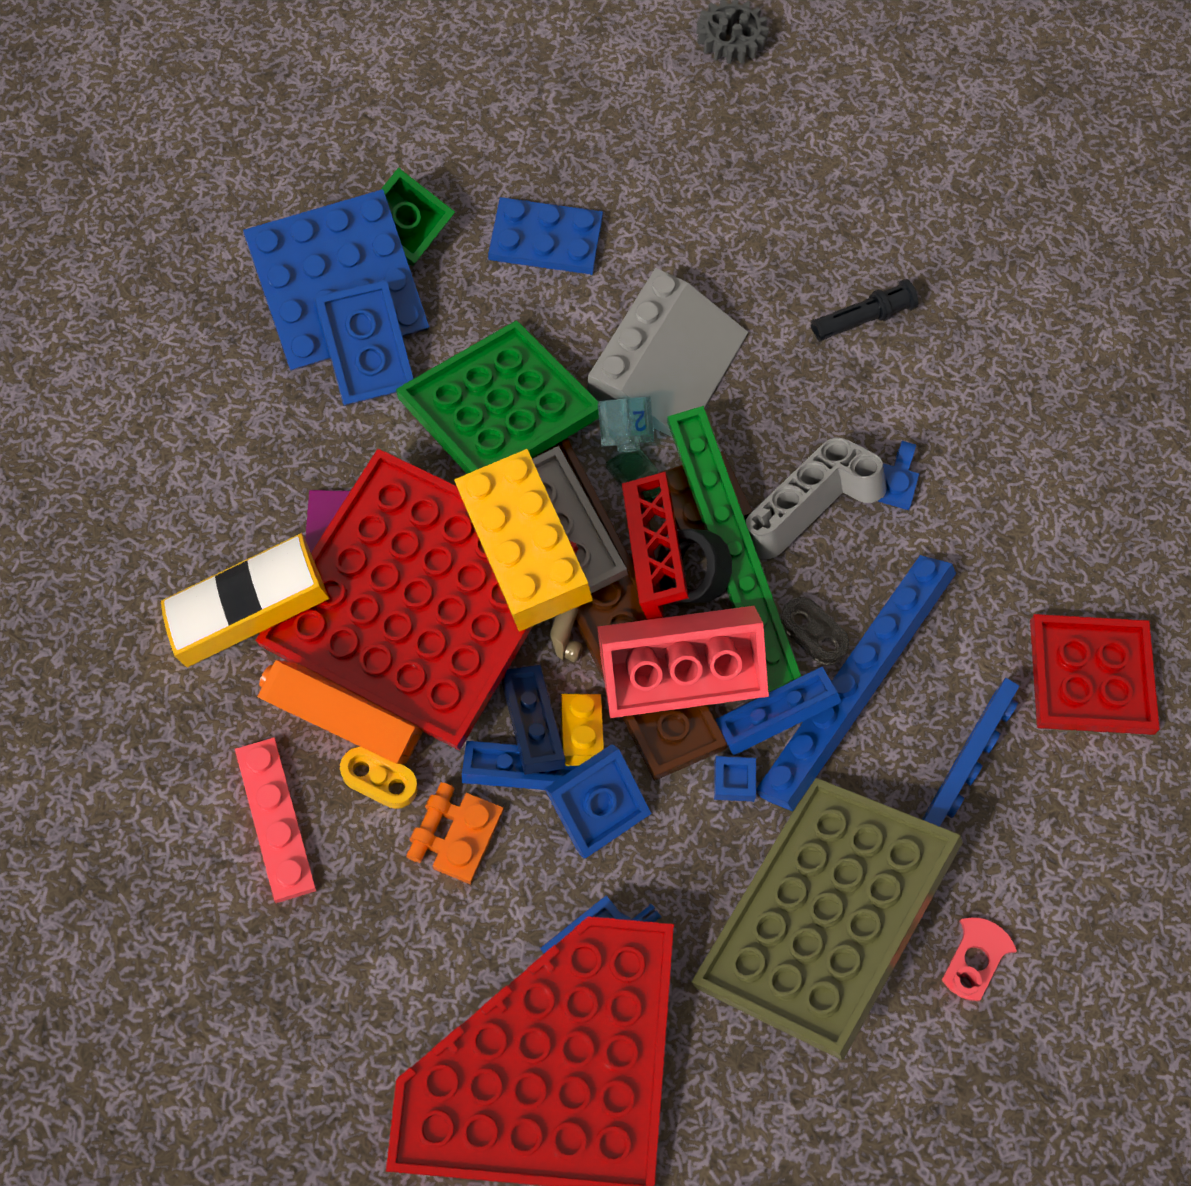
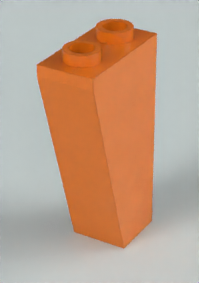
M275 660L273 665H269L260 678L259 686L262 688L257 696L258 698L396 764L407 763L423 733L420 727L298 663Z

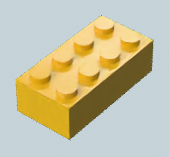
M528 449L454 479L519 632L593 601L588 581Z

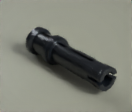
M903 279L899 281L898 286L885 291L875 290L868 299L811 320V329L817 340L821 342L831 336L875 319L879 321L889 320L894 313L904 309L910 311L918 307L917 292L908 279Z

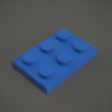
M500 197L488 260L593 275L603 212Z
M387 280L315 296L314 300L343 406L395 394L398 387L414 379Z

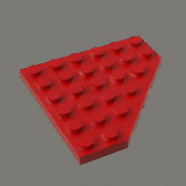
M588 916L509 985H506L480 1007L470 1018L434 1046L418 1062L396 1079L386 1172L540 1186H655L674 924Z

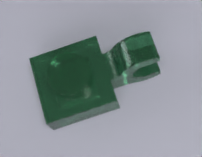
M637 444L606 462L607 470L621 488L622 483L658 473V469ZM657 487L643 491L642 494L645 500L652 503L661 492V488Z

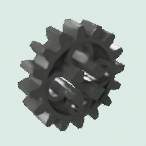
M720 0V6L709 3L708 11L702 10L700 20L697 21V43L704 44L703 52L705 54L713 51L715 53L714 60L716 61L723 56L726 57L727 64H731L733 58H737L740 63H744L746 55L754 59L756 58L757 50H764L769 28L766 27L767 17H760V8L751 10L749 1L743 5L738 4V0H733L731 4H727L726 0ZM739 20V24H734V21ZM731 34V40L725 41L726 35Z

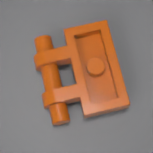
M441 782L435 795H430L425 805L427 809L426 815L420 827L414 829L409 839L412 844L406 856L412 861L421 863L427 849L438 853L432 865L434 870L471 884L501 819L504 808L469 793L465 794L460 807L451 804L449 801L455 788ZM442 816L453 821L445 839L434 835Z

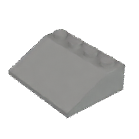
M655 268L589 373L587 391L599 403L635 420L641 414L633 415V411H644V416L639 422L672 437L667 423V416L700 406L706 407L747 337L748 331L688 282Z

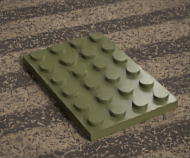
M815 778L792 812L691 981L697 990L843 1061L963 843L961 835Z

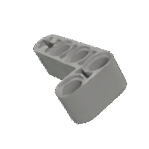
M833 438L824 442L747 517L746 525L758 558L772 559L780 555L842 493L863 503H873L883 498L887 487L882 459L877 454L844 438Z

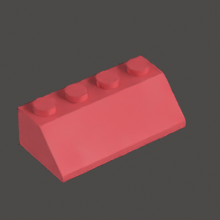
M755 606L597 626L610 718L769 697L764 627Z

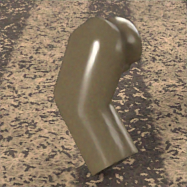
M577 608L557 615L550 631L556 656L562 661L568 659L571 662H576L580 659L583 651L582 644L578 641H573L571 636V630L579 610Z

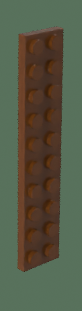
M568 438L543 453L557 446L560 447L628 572L627 576L591 593L593 601L576 607L579 610L574 622L604 680L597 626L647 620L639 604L634 565ZM707 705L622 717L654 781L720 753L727 748V742Z

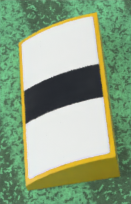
M300 533L161 600V608L173 654L184 666L189 667L328 600L329 596L305 537Z

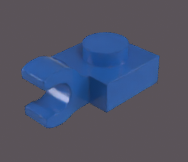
M902 441L894 466L883 463L887 488L885 495L878 502L906 510L910 509L919 473L909 471L916 444Z

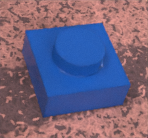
M716 756L714 761V800L754 802L756 798V758Z

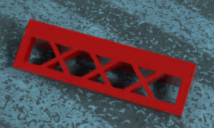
M666 472L622 483L639 604L647 620L665 618L664 604L689 598L669 479ZM657 487L661 488V492L652 503L645 500L642 494L643 491ZM654 515L666 519L657 532L650 529L649 521ZM660 544L671 549L661 563L655 560L654 554L655 549ZM664 575H667L676 580L677 587L660 591L659 581Z

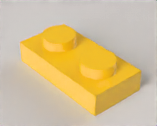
M561 694V731L565 766H579L604 749L601 694Z

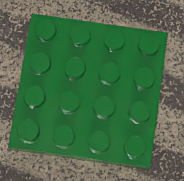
M517 320L396 389L397 397L466 474L525 449H528L533 459L604 416L603 406Z

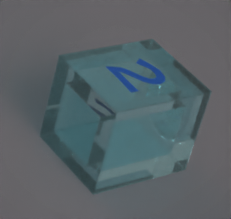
M650 396L598 401L602 446L617 445V452L620 453L640 451L639 443L654 442Z

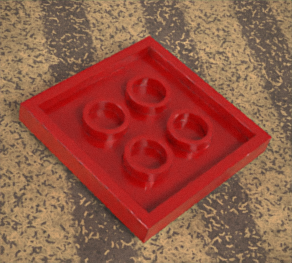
M1034 614L1032 616L1030 628L1037 728L1155 735L1159 731L1150 622L1148 620Z

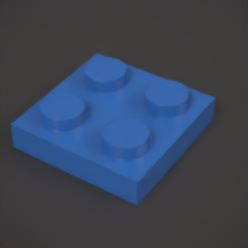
M613 744L544 788L573 845L584 859L651 814L619 748Z

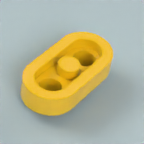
M362 747L349 750L341 759V775L345 784L351 789L394 809L406 807L415 799L418 791L417 780L414 773L408 767L389 761ZM365 765L369 768V772L365 776H357L354 774L356 767ZM394 783H401L405 786L404 791L400 794H393L389 789Z

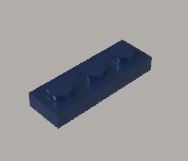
M541 665L508 669L501 681L524 775L565 769V755Z

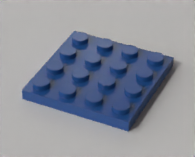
M383 189L243 230L290 371L330 359L314 300L315 296L387 280L402 337L429 329V324Z

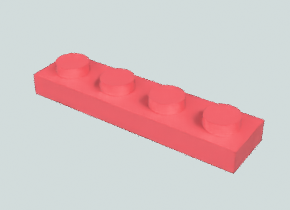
M275 738L236 748V756L275 903L315 892L314 880Z

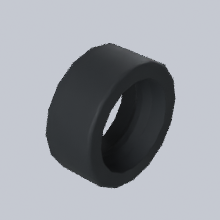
M678 530L682 561L685 552L694 543H698L702 547L707 559V571L704 580L696 589H691L687 585L689 598L679 600V602H710L723 593L728 586L732 574V557L728 545L719 535L708 530ZM662 545L657 561L661 563L671 549ZM664 575L659 581L663 590L677 587L676 580L667 575Z

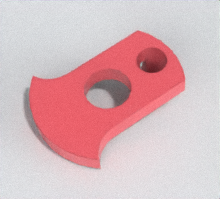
M964 918L959 921L963 927V938L942 981L957 996L971 1001H980L1001 958L1005 954L1016 953L1017 950L1010 936L997 924L982 918ZM979 948L986 953L988 964L984 970L977 971L966 964L965 953L968 949ZM960 977L968 978L971 982V988L964 987L960 982Z

